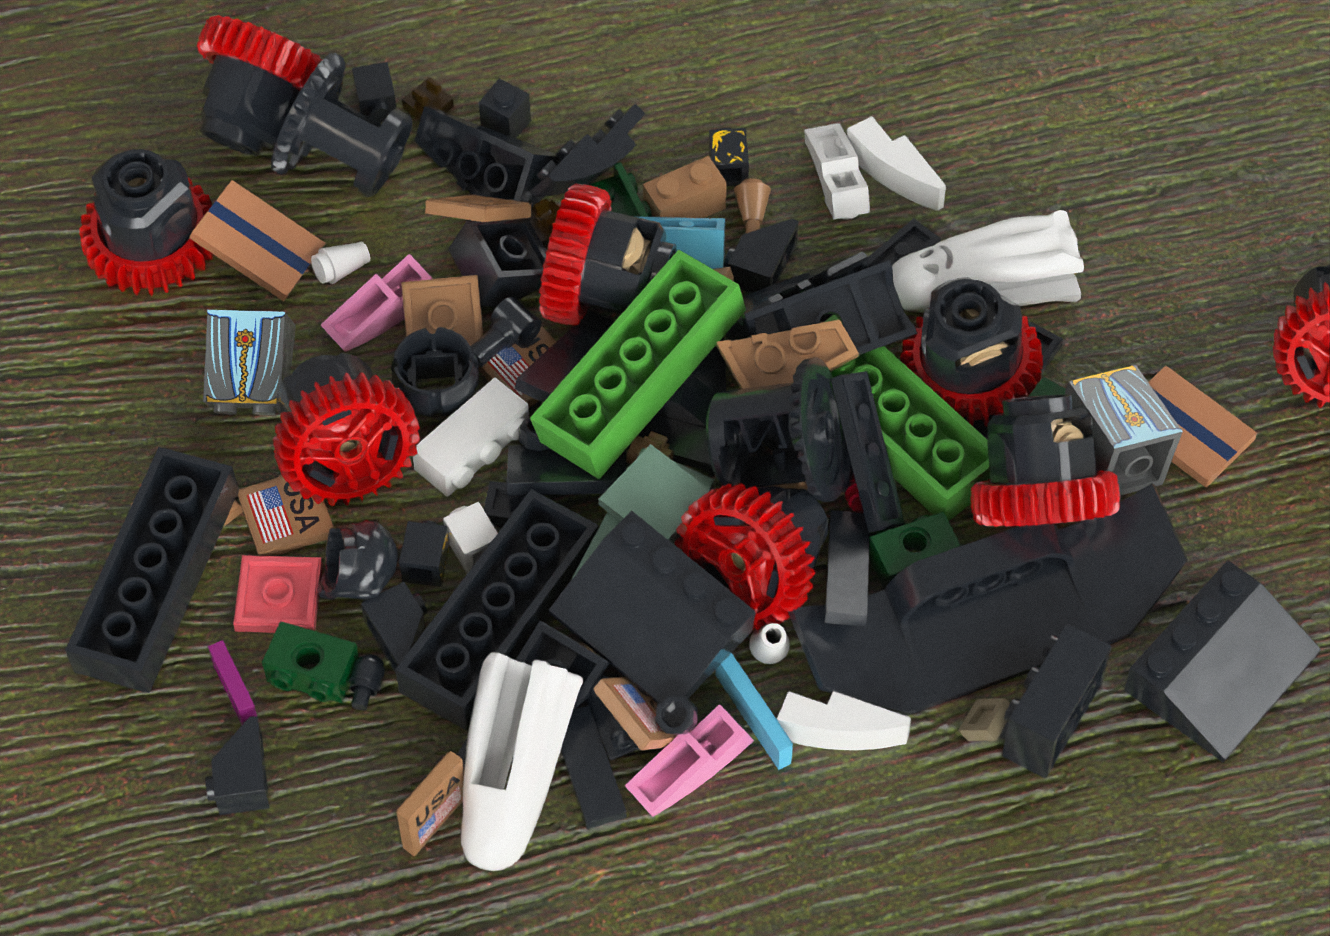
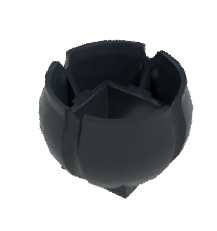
M438 327L434 334H430L426 328H423L408 335L398 345L391 364L392 384L395 388H400L408 401H410L415 415L433 417L434 414L441 413L443 416H448L473 397L479 383L478 360L467 340L455 331ZM455 377V385L446 389H418V379Z

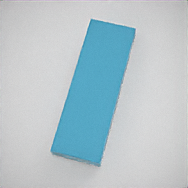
M731 653L715 670V676L777 769L780 770L791 764L793 743Z

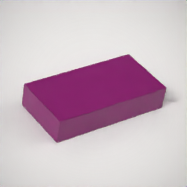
M223 640L208 646L213 667L241 725H243L249 717L257 716L255 705Z

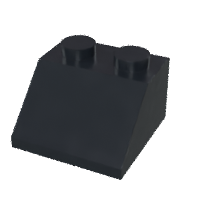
M528 218L491 222L467 220L448 249L462 276L477 275L480 307L498 306L509 297L519 300L541 288L542 281L540 279L543 275L546 249Z

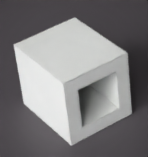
M479 501L468 507L456 508L443 518L444 526L448 528L450 546L467 574L498 534Z

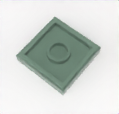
M650 444L599 498V505L620 522L632 510L671 542L678 534L676 528L683 523L681 516L689 510L688 507L694 501L709 492L710 489Z

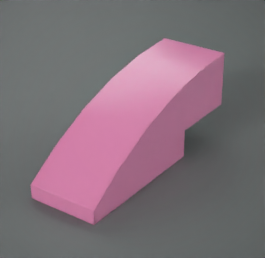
M408 254L382 279L375 274L328 317L321 326L347 352L381 335L405 319L401 282L430 280L433 278Z
M719 704L692 731L686 735H678L625 787L652 816H655L714 776L754 740Z

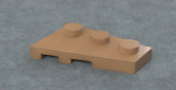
M840 320L795 327L789 331L773 334L752 335L751 338L716 342L718 350L741 389L792 383L796 367L804 359L818 357L824 361L831 372L859 356V352Z

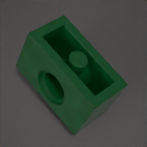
M944 512L932 516L927 514L917 517L909 524L880 530L874 536H871L869 559L885 590L887 584L899 572L914 562L960 547L961 545ZM916 548L919 549L921 552L913 553L908 551L907 549Z
M280 621L264 656L262 665L266 681L280 690L290 691L294 689L305 692L313 699L321 702L332 700L343 703L350 687L349 679L352 668L359 655L357 644ZM307 663H317L313 668H302Z

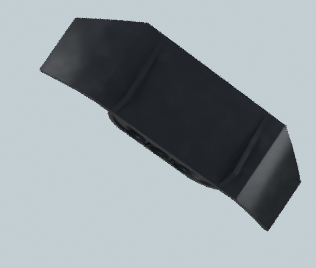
M1151 483L1121 501L1119 510L1111 516L1084 520L1059 530L1054 524L1018 526L914 562L899 572L887 584L885 590L868 595L866 627L825 623V605L799 607L792 612L788 611L820 690L831 694L834 691L908 716L1027 674L1034 665L1040 668L1046 658L1042 654L1048 640L1053 634L1060 636L1067 623L1108 644L1130 637L1188 561V558L1155 485Z

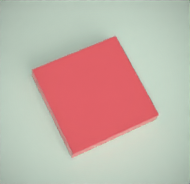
M242 555L233 622L235 632L275 633L280 621L315 631L319 603L317 587L322 576V558Z

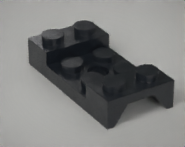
M890 260L740 316L747 337L751 338L752 335L773 334L789 331L795 327L817 324L824 314L831 313L841 321L859 355L917 334L915 326L904 313L895 289Z

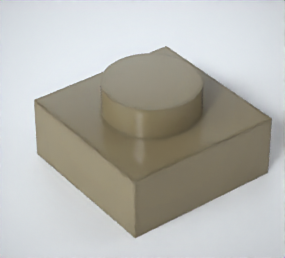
M1006 698L977 699L958 731L967 741H996L1007 723L1004 720V715L1010 703Z

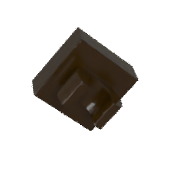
M428 77L402 99V105L405 111L420 121L424 106L447 113L454 107V101L452 96L442 90L439 83Z
M547 198L533 205L531 218H528L545 249L548 247L553 223H555L557 211L560 209L553 200L548 201Z

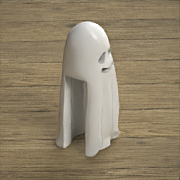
M1059 210L1050 215L1010 218L947 238L934 246L902 257L893 264L892 269L894 286L903 309L910 312L924 313L925 309L930 308L931 292L947 281L962 277H969L973 280L988 283L1001 295L1019 306L1052 301L1077 302L1080 300L1081 291L1074 273L1083 272L1084 264L1078 251L1077 238L1070 225L1068 214L1066 211Z
M495 652L490 653L484 660L479 675L468 731L463 779L461 845L465 857L471 864L481 869L498 871L513 865L523 855L549 790L575 701L583 682L581 676L569 673L567 669L549 665L544 661L534 660L531 666ZM513 758L509 781L506 790H504L506 778Z

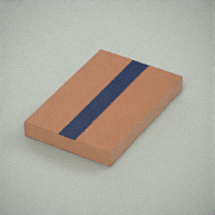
M233 180L227 185L190 235L191 240L282 301L286 300L312 264L311 257L318 254V250L325 245L324 241Z
M1165 366L1148 382L1183 431L1171 462L1204 487H1208L1255 440L1256 431L1168 366Z

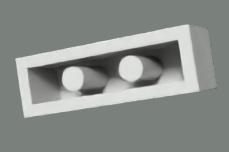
M496 377L493 378L416 445L418 454L413 456L415 471L447 497L457 488H464L471 481L474 473L485 464L488 465L494 462L500 455L501 450L512 440L519 439L520 426L523 420L529 418L528 403Z

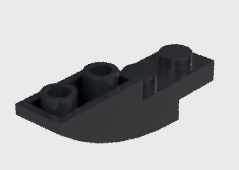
M636 103L626 112L619 108L605 121L604 124L608 127L605 132L599 129L592 137L586 134L577 143L570 139L555 154L560 160L556 164L550 160L536 174L540 181L530 192L535 197L562 194L567 192L568 188L576 183L587 185L599 178L637 146L627 134L645 115L643 110Z

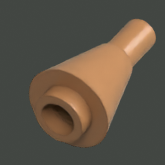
M746 179L734 188L736 200L745 225V234L760 229L769 200L771 188L759 179Z

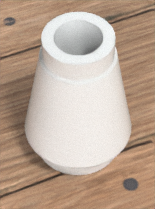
M362 241L320 248L318 254L311 257L313 271L317 279L323 284L327 282L334 284L370 262L368 248Z
M772 623L764 625L759 630H754L750 637L749 646L751 653L758 661L765 664H775L786 657L790 642L784 628L779 624ZM766 635H774L775 639L779 640V642L775 644L768 642Z

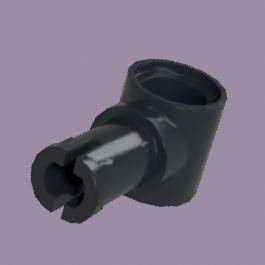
M514 297L503 300L493 311L491 324L489 325L490 330L470 346L477 357L478 366L482 368L505 347L510 348L514 344L524 347L531 343L541 330V320Z

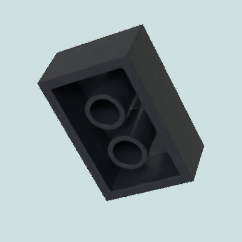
M1068 623L1060 636L1053 634L1050 637L1042 656L1046 657L1040 668L1035 665L1031 668L1023 685V688L1027 689L1021 700L1015 697L1004 715V720L1007 723L1000 736L1001 739L1005 740L1003 757L1047 779L1103 684L1111 650L1110 644Z

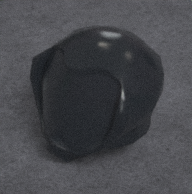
M374 519L352 523L348 528H331L326 544V570L317 587L319 596L328 600H335L340 597L362 600L378 597L384 586L393 577L397 566L398 550L391 533Z

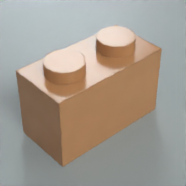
M706 156L644 183L643 200L647 201L652 217L706 218L726 209V181L710 157Z

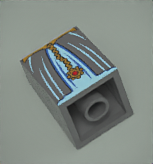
M207 311L203 402L208 407L214 408V413L232 415L237 414V408L252 409V414L270 416L276 414V399L279 387L284 378L290 376L296 329V325L285 312Z
M1134 365L1122 369H1112L1105 373L1089 377H1079L1069 381L1065 394L1072 395V407H1082L1092 415L1096 471L1104 470L1116 474L1120 495L1139 491L1151 483L1155 486L1162 485L1183 431L1138 367Z

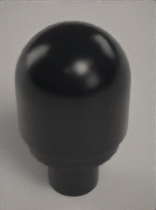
M364 654L354 662L349 679L350 690L354 692L351 707L354 709L367 710L370 697L376 696L378 691L381 690L385 666L383 661L374 654Z

